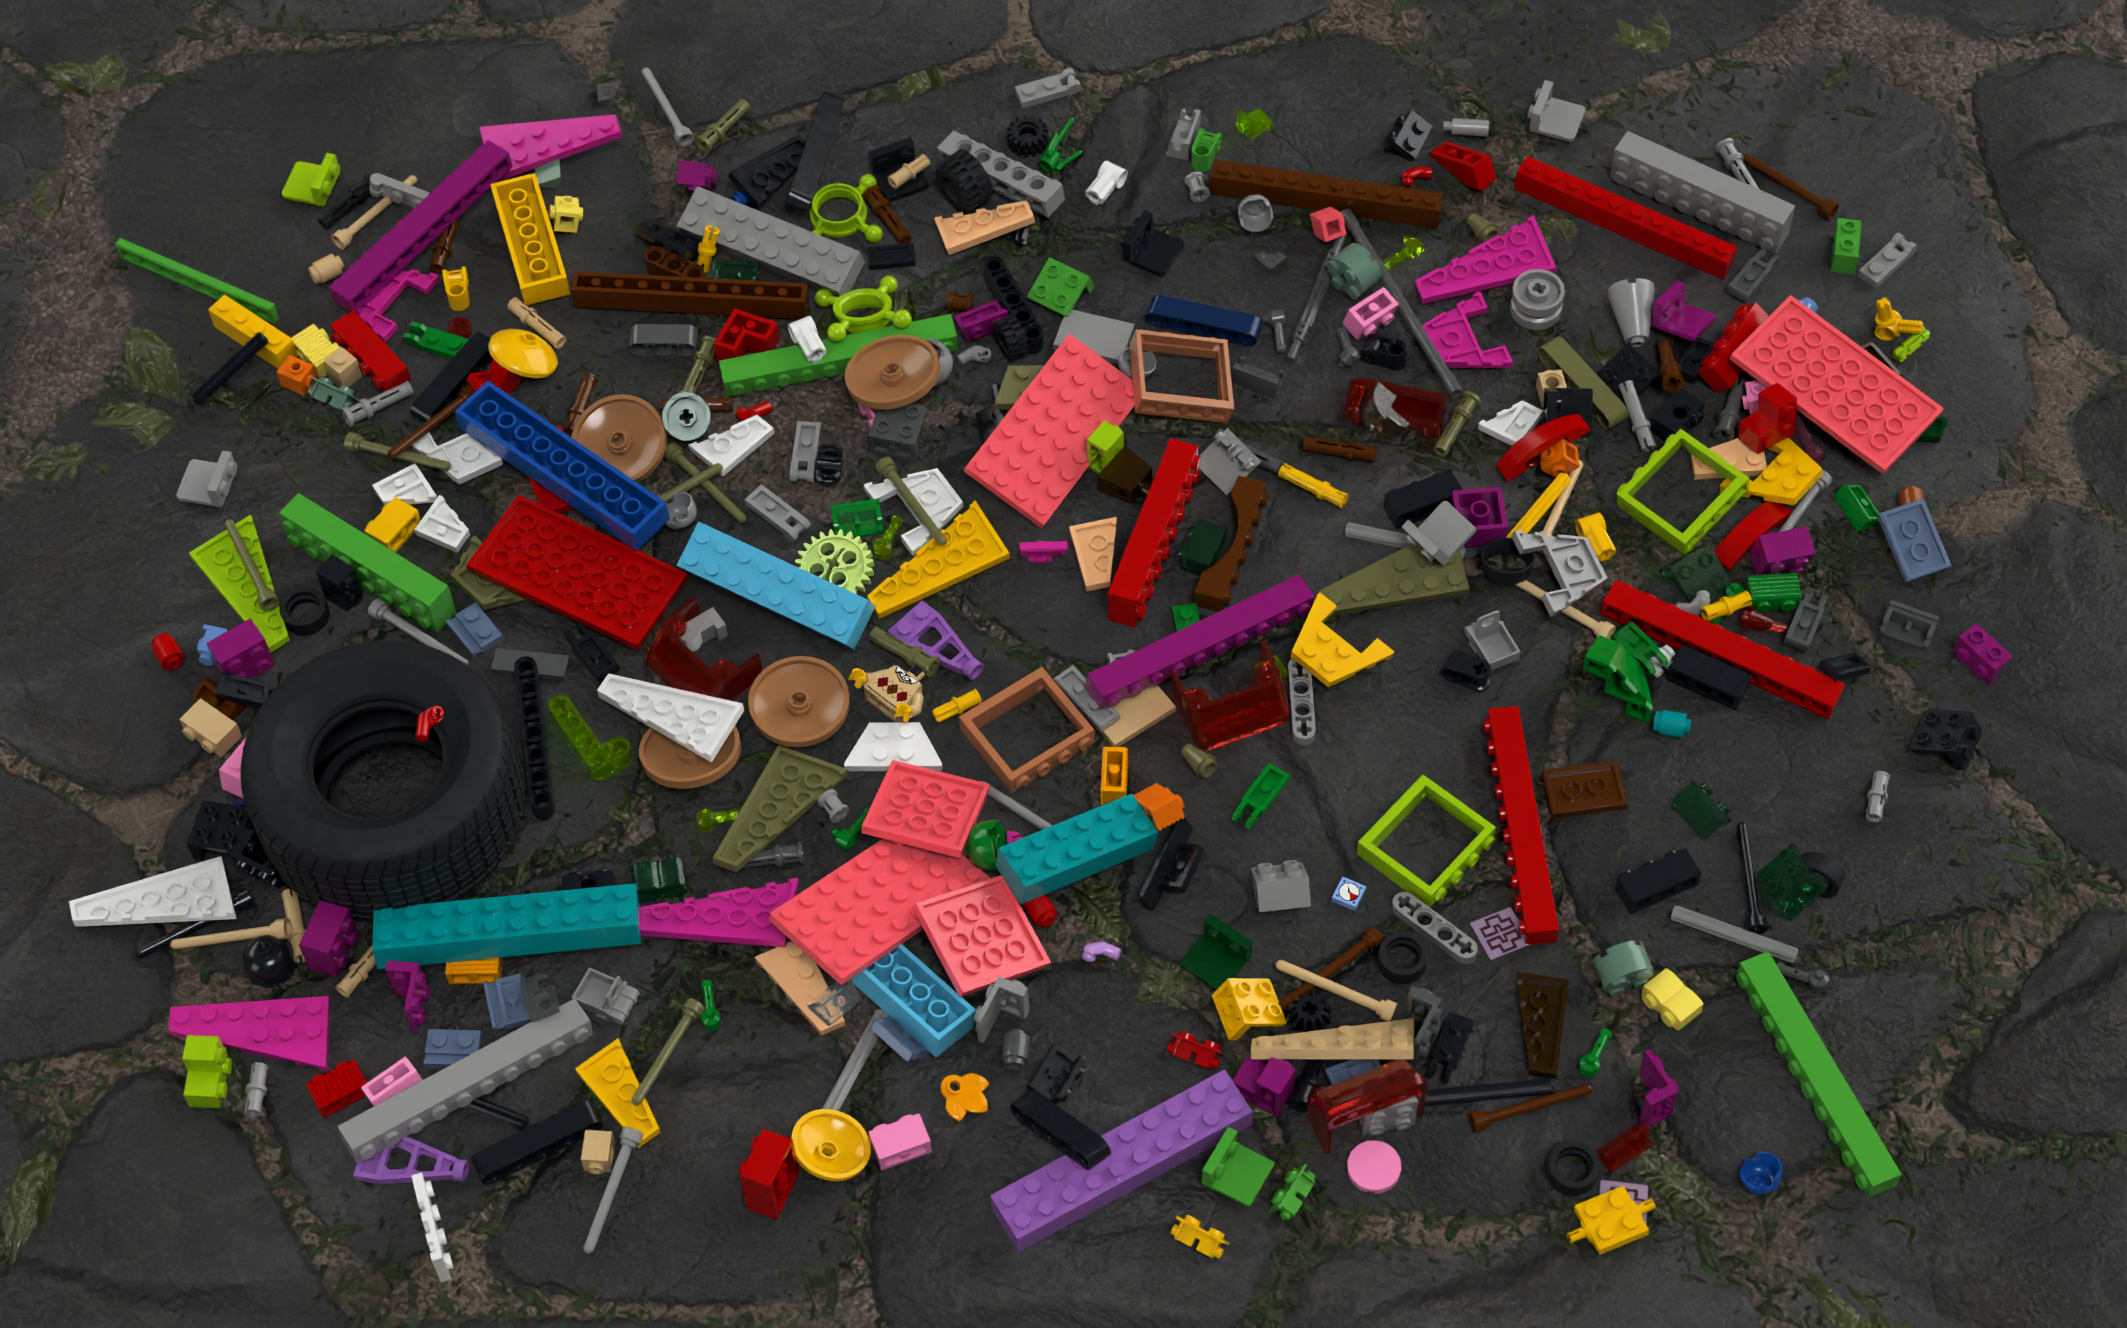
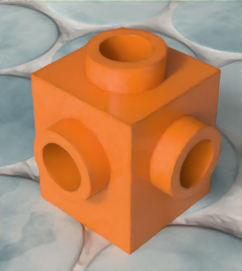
M1565 439L1540 453L1541 469L1554 478L1561 472L1568 474L1580 467L1578 447Z

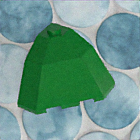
M1599 635L1585 656L1583 670L1606 680L1604 693L1627 701L1626 716L1649 724L1653 704L1644 668L1621 643Z

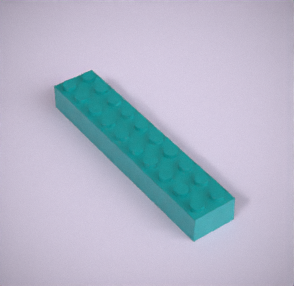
M636 883L417 904L399 909L384 908L378 911L373 909L372 950L377 969H386L387 961L419 963V965L641 944L640 903Z

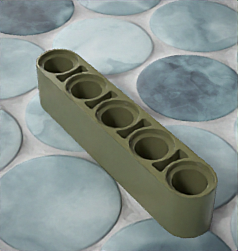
M1558 336L1538 347L1539 358L1549 370L1562 369L1567 388H1591L1593 390L1592 417L1604 429L1609 430L1628 419L1629 413L1624 403L1562 337Z

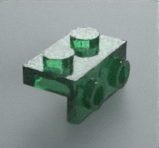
M713 258L711 278L759 281L761 264L759 262Z
M1692 780L1671 802L1703 838L1707 839L1724 822L1730 823L1732 821L1728 815L1730 810L1722 801L1716 802L1711 797L1714 792L1704 782L1699 784Z

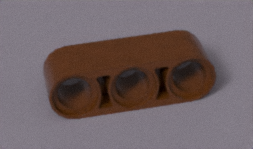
M652 246L644 252L646 270L649 275L705 278L702 266L688 259L682 260L678 258L679 255L668 252L661 247Z

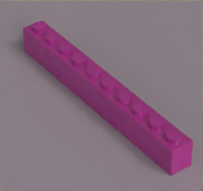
M490 140L478 147L473 155L466 161H463L460 167L447 176L420 204H417L407 216L399 220L394 228L383 235L371 249H368L355 264H352L341 277L332 283L329 289L333 301L347 311L351 312L354 310L357 313L491 188L490 184L496 183L512 168L509 152Z
M1298 574L1088 673L1085 687L1101 710L1108 706L1113 707L1129 696H1137L1150 686H1158L1165 679L1173 675H1181L1186 669L1194 665H1202L1207 659L1215 655H1223L1228 649L1236 645L1242 646L1249 639L1257 635L1263 636L1270 629L1278 625L1284 626L1297 616L1307 615L1312 608L1315 595Z

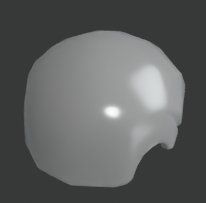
M1259 194L1249 195L1241 200L1238 207V218L1241 226L1250 232H1262L1267 229L1273 221V210L1269 200Z
M1128 347L1119 355L1118 368L1132 379L1130 347ZM1142 351L1145 379L1156 369L1157 361L1153 352Z
M677 492L673 495V501L667 503L669 520L664 525L673 530H681L694 522L697 516V509L690 494Z

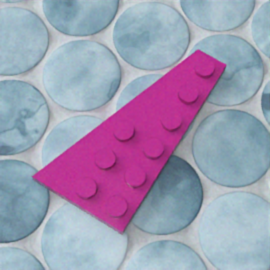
M616 115L479 127L483 144L490 140L509 152L512 168L497 182L533 170L558 158L560 160L623 137Z
M1532 215L1519 226L1516 224L1501 236L1496 235L1469 250L1468 254L1459 259L1457 257L1451 260L1450 264L1444 268H1437L1415 280V289L1421 304L1512 284L1521 273L1532 269L1547 270L1556 274V265L1536 219Z
M798 878L789 879L788 883L775 885V882L766 883V887L756 889L744 887L708 894L707 898L697 900L691 897L684 899L685 902L669 904L664 902L640 907L641 936L786 948L788 937L768 920L769 913L797 895L799 880Z
M329 996L170 1007L169 1032L172 1036L185 1039L187 1035L219 1036L223 1046L226 1048L232 1047L239 1049L240 1052L275 1060H288L300 1066L318 1067L319 1070L328 1072L331 1000Z

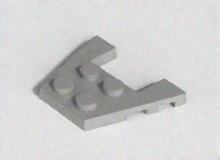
M1520 530L1514 531L1511 536L1520 555L1542 550L1561 587V590L1547 592L1542 596V601L1550 617L1569 607L1604 584L1607 580V576L1588 537L1561 534L1553 537L1545 536L1544 533L1535 532L1532 535L1524 534Z

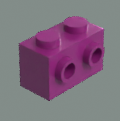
M679 160L677 184L686 186L687 190L692 192L696 190L697 186L713 190V186L718 181V171H715L716 167L707 163Z

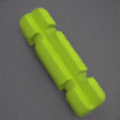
M1923 327L1922 333L1909 336L1901 346H1898L1893 351V359L1897 362H1903L1907 356L1922 345L1921 343H1924L1929 338V330Z

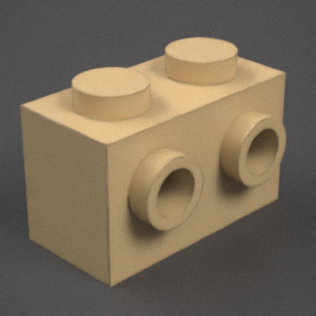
M201 698L179 719L183 727L182 732L191 741L197 740L204 750L210 754L214 752L221 758L242 737L237 723Z

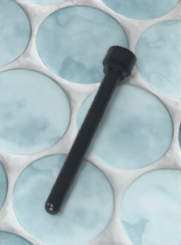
M1740 822L1737 825L1750 912L1746 919V928L1750 932L1763 934L1768 930L1767 919L1760 912L1748 827L1745 822Z
M246 888L237 892V896L233 897L235 911L238 909L239 911L244 909L247 911L255 907ZM216 920L191 921L138 948L136 956L143 958L171 944L172 940L183 938Z

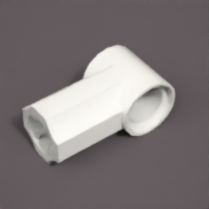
M1106 160L1101 165L1097 178L1086 190V197L1095 205L1103 204L1115 188L1119 189L1123 186L1128 171Z
M807 316L787 324L793 342L799 344L806 359L814 363L822 360L827 354L826 348L818 336L812 317Z

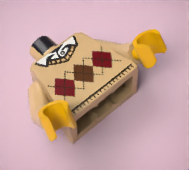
M897 665L889 669L865 673L858 668L852 670L848 679L856 681L854 684L856 688H861L862 685H865V700L895 723H907L909 718L918 716L921 713L924 697L922 685L919 681L925 674L917 665H914L908 672H905Z

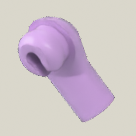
M1103 941L1094 942L1083 947L1084 952L1081 956L1083 960L1093 962L1096 959V955H1104L1117 961L1122 949Z

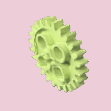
M832 529L829 530V536H825L823 532H820V539L817 540L812 536L811 545L808 543L803 544L806 551H798L801 558L795 560L798 568L813 575L817 571H823L822 575L818 577L833 584L838 580H845L843 584L837 586L857 594L858 590L865 593L866 590L863 584H871L868 576H874V571L871 567L875 566L873 559H871L873 557L871 550H868L866 542L862 543L860 536L853 539L851 531L846 536H844L842 529L839 530L837 535H834ZM829 550L834 551L831 555H824ZM849 559H856L854 563L846 564Z

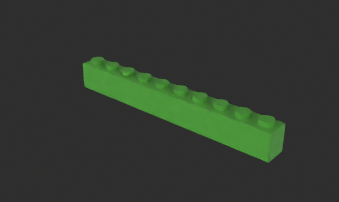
M948 314L913 321L906 328H898L894 325L849 334L840 342H834L830 339L821 340L827 354L822 360L815 363L806 359L799 345L720 360L719 366L726 397L739 396L754 391H764L769 388L784 387L789 384L809 382L814 379L843 374L850 359L862 347L877 339L892 335H911L929 341L927 338H933L943 343L950 352L957 351V334L952 316Z
M1769 951L1740 962L1736 974L1739 986L1747 991L1752 1008L1760 1013L1765 1030L1773 1035L1778 1052L1786 1057L1791 1074L1799 1079L1804 1096L1812 1101L1817 1118L1825 1123L1831 1142L1838 1145L1842 1160L1855 1174V1181L1859 1189L1864 1190L1869 1198L1897 1186L1902 1175Z

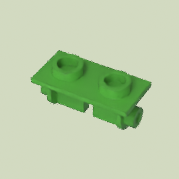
M1307 1164L1297 1168L1293 1167L1284 1178L1286 1181L1283 1189H1279L1271 1199L1273 1205L1269 1210L1270 1214L1278 1210L1281 1212L1279 1216L1286 1221L1295 1217L1303 1203L1295 1195L1298 1194L1302 1198H1306L1315 1184L1314 1179L1316 1176L1310 1171L1304 1172Z

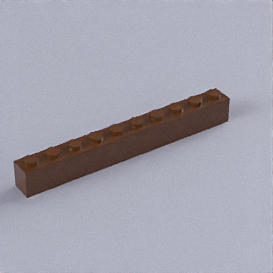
M1214 159L1210 176V195L1244 199L1249 195L1259 194L1267 198L1270 204L1316 211L1332 207L1339 212L1351 209L1356 217L1438 229L1442 209L1443 193Z
M574 271L571 286L574 307L713 315H731L735 308L759 317L802 319L807 317L809 307L807 283Z

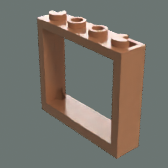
M1136 329L1130 342L1135 413L1228 423L1234 411L1228 340ZM1142 351L1214 359L1218 400L1146 392Z
M1040 667L959 716L960 731L1011 794L1021 787L1026 788L1034 779L1047 775L1052 768L1068 762L1073 755L1080 751H1086L1088 746L1095 743L1093 727L1043 667ZM1044 689L1078 729V732L1012 771L979 731V728Z

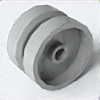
M1532 269L1521 273L1515 279L1510 303L1511 316L1516 323L1531 330H1545L1554 326L1562 313L1565 294L1563 282L1557 275L1547 270Z

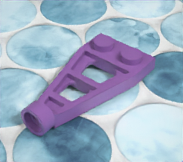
M923 600L888 630L889 634L913 647L920 646L925 653L940 657L941 666L963 676L965 675L970 680L976 679L983 670L984 665L972 656L940 613ZM930 628H935L942 636V639L933 647L918 641ZM949 644L959 651V654L952 660L939 654Z
M406 1136L397 1144L375 1153L370 1159L357 1163L353 1176L358 1181L394 1184L413 1182L411 1175L422 1172L425 1181L453 1180L465 1182L469 1174V1161L457 1159L454 1156ZM400 1148L411 1154L406 1168L394 1170L387 1168L392 1149ZM421 1155L437 1160L433 1171L416 1170Z

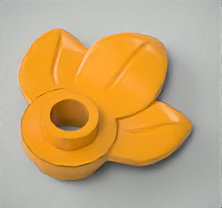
M973 1073L966 1074L963 1077L958 1075L945 1077L941 1082L940 1091L946 1099L945 1109L947 1113L959 1122L963 1119L966 1111L986 1113L988 1105L982 1091L988 1087L989 1082L984 1077ZM950 1084H956L958 1091H953L950 1088Z

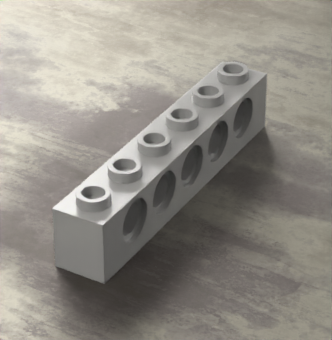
M953 131L937 147L940 162L959 149L968 151L986 170L992 184V190L1016 202L1027 200L1030 209L1046 217H1049L1065 200L1063 186L1059 181L1050 179L1042 175L1041 172L1032 170L1021 162L1014 161L1003 153L996 152L985 144L970 139L965 134Z

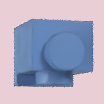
M204 624L202 629L205 635L203 638H200L197 645V651L200 654L198 660L203 665L212 666L215 664L206 643L228 630Z

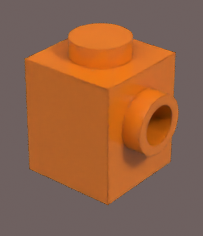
M289 355L277 370L281 386L303 396L308 393L309 387L315 384V381L310 377L317 378L314 365L292 355Z

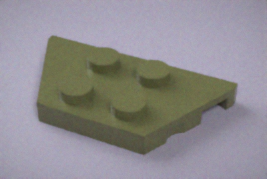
M1044 365L1008 366L993 406L994 410L1011 409Z
M474 535L470 540L467 552L462 554L460 564L455 567L451 575L452 581L483 610L529 600L467 570L466 564L483 543Z

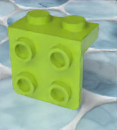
M326 153L321 165L301 161L296 162L283 188V198L324 207L340 174V165L337 162L336 155Z

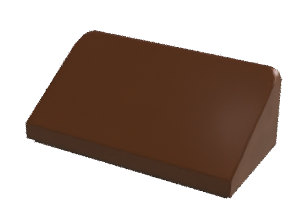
M203 678L190 698L195 703L201 698L231 720H234L247 707L245 704L215 698L218 683L212 679Z

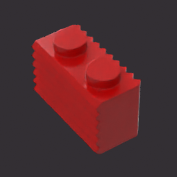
M352 1059L350 1062L344 1061L339 1063L334 1070L326 1074L314 1076L310 1082L306 1083V1087L324 1119L366 1097L361 1087L367 1082L357 1063Z

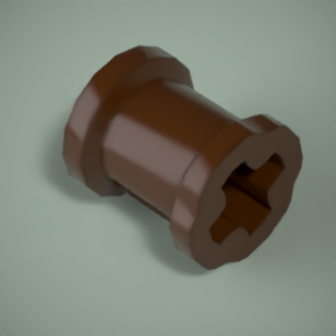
M949 291L947 300L948 312H952V310L969 311L973 308V293L961 295Z

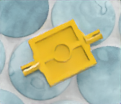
M1621 1186L1574 1205V1212L1580 1221L1581 1227L1567 1232L1568 1240H1570V1243L1586 1237L1594 1245L1599 1255L1649 1235V1229L1642 1218V1214L1655 1210V1203L1650 1198L1636 1204L1630 1198L1625 1187Z

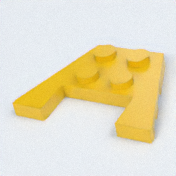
M1786 438L1769 448V450L1779 455L1754 481L1749 480V490L1742 497L1750 498L1751 495L1764 497V501L1795 505L1823 475L1822 467L1791 439ZM1725 479L1719 485L1720 492L1722 493L1731 482Z
M1319 592L1291 652L1290 657L1327 687H1331L1354 676L1356 672L1365 668L1370 669L1376 663L1382 660L1387 661L1393 657L1394 651L1378 638L1360 653L1327 627L1323 622L1336 610L1337 605Z

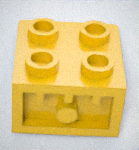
M1228 978L1212 994L1228 1040H1238L1251 1026H1284L1287 1023L1283 1011L1278 1004L1279 1001L1270 979Z

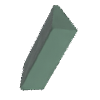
M559 158L535 168L539 187L559 188L561 180Z

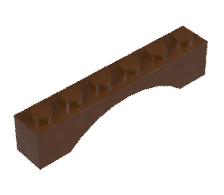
M1242 476L1237 477L1231 493V510L1238 528L1236 538L1225 556L1214 566L1202 572L1194 596V603H1197L1198 607L1220 612L1224 610L1226 604L1230 605L1233 597L1232 586L1233 584L1237 585L1240 579L1241 571H1239L1240 565L1244 566L1247 560L1248 551H1246L1248 545L1252 546L1255 532H1253L1255 526L1259 527L1262 512L1260 510L1262 507H1266L1268 503L1269 493H1266L1265 482Z

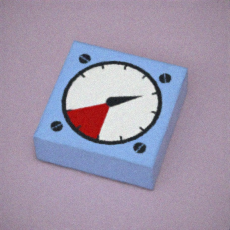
M1342 877L1332 896V902L1356 911L1366 892V886Z

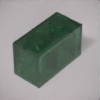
M1199 518L1196 526L1190 528L1186 546L1182 545L1178 554V559L1181 560L1180 570L1201 576L1203 571L1214 566L1226 543L1227 528Z

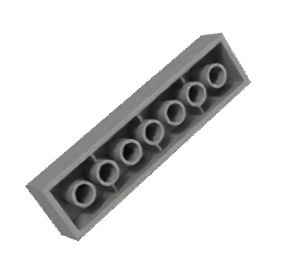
M1629 131L1626 132L1615 148L1610 179L1616 183L1627 186L1638 193L1647 195L1660 203L1667 204L1680 212L1689 214L1702 222L1709 223L1722 231L1729 232L1740 237L1742 240L1749 241L1775 254L1788 237L1795 205Z
M698 186L676 225L682 236L695 237L700 240L699 243L703 240L705 227L708 225L712 226L710 232L712 235L715 226L720 230L715 245L717 251L793 282L807 283L808 288L815 291L827 289L836 297L851 291L865 264L858 250Z

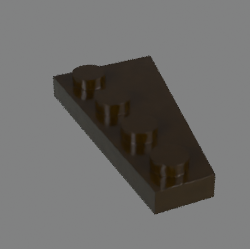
M1517 972L1516 981L1529 1075L1556 1079L1569 980Z

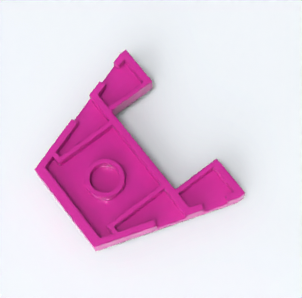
M412 269L409 272L401 271L369 300L357 314L386 343L398 330L397 323L381 315L407 286L428 295L440 281L439 275L436 273H430V275L420 274L418 270Z
M1480 291L1473 294L1472 298L1466 302L1461 301L1456 304V308L1448 313L1443 312L1422 325L1448 368L1512 367L1513 361L1506 346L1481 351L1467 318L1487 313L1488 307Z

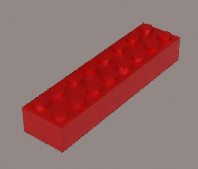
M1170 438L1108 591L1109 621L1137 628L1139 620H1144L1147 612L1146 602L1147 600H1152L1155 591L1154 582L1155 580H1160L1163 570L1162 562L1163 560L1167 561L1170 554L1169 544L1171 541L1174 542L1178 533L1177 524L1178 522H1183L1186 512L1185 504L1191 502L1193 496L1192 486L1193 484H1198L1201 470H1198L1201 456H1198V445Z

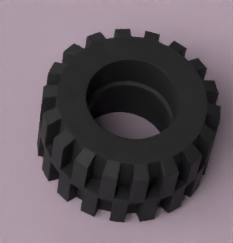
M959 149L935 166V175L940 189L948 201L963 213H970L992 197V184L986 170L968 151Z

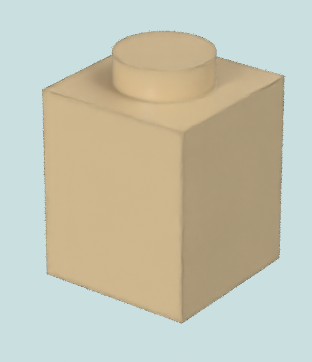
M342 347L324 360L328 377L339 387L341 385L350 387L362 377L357 359Z

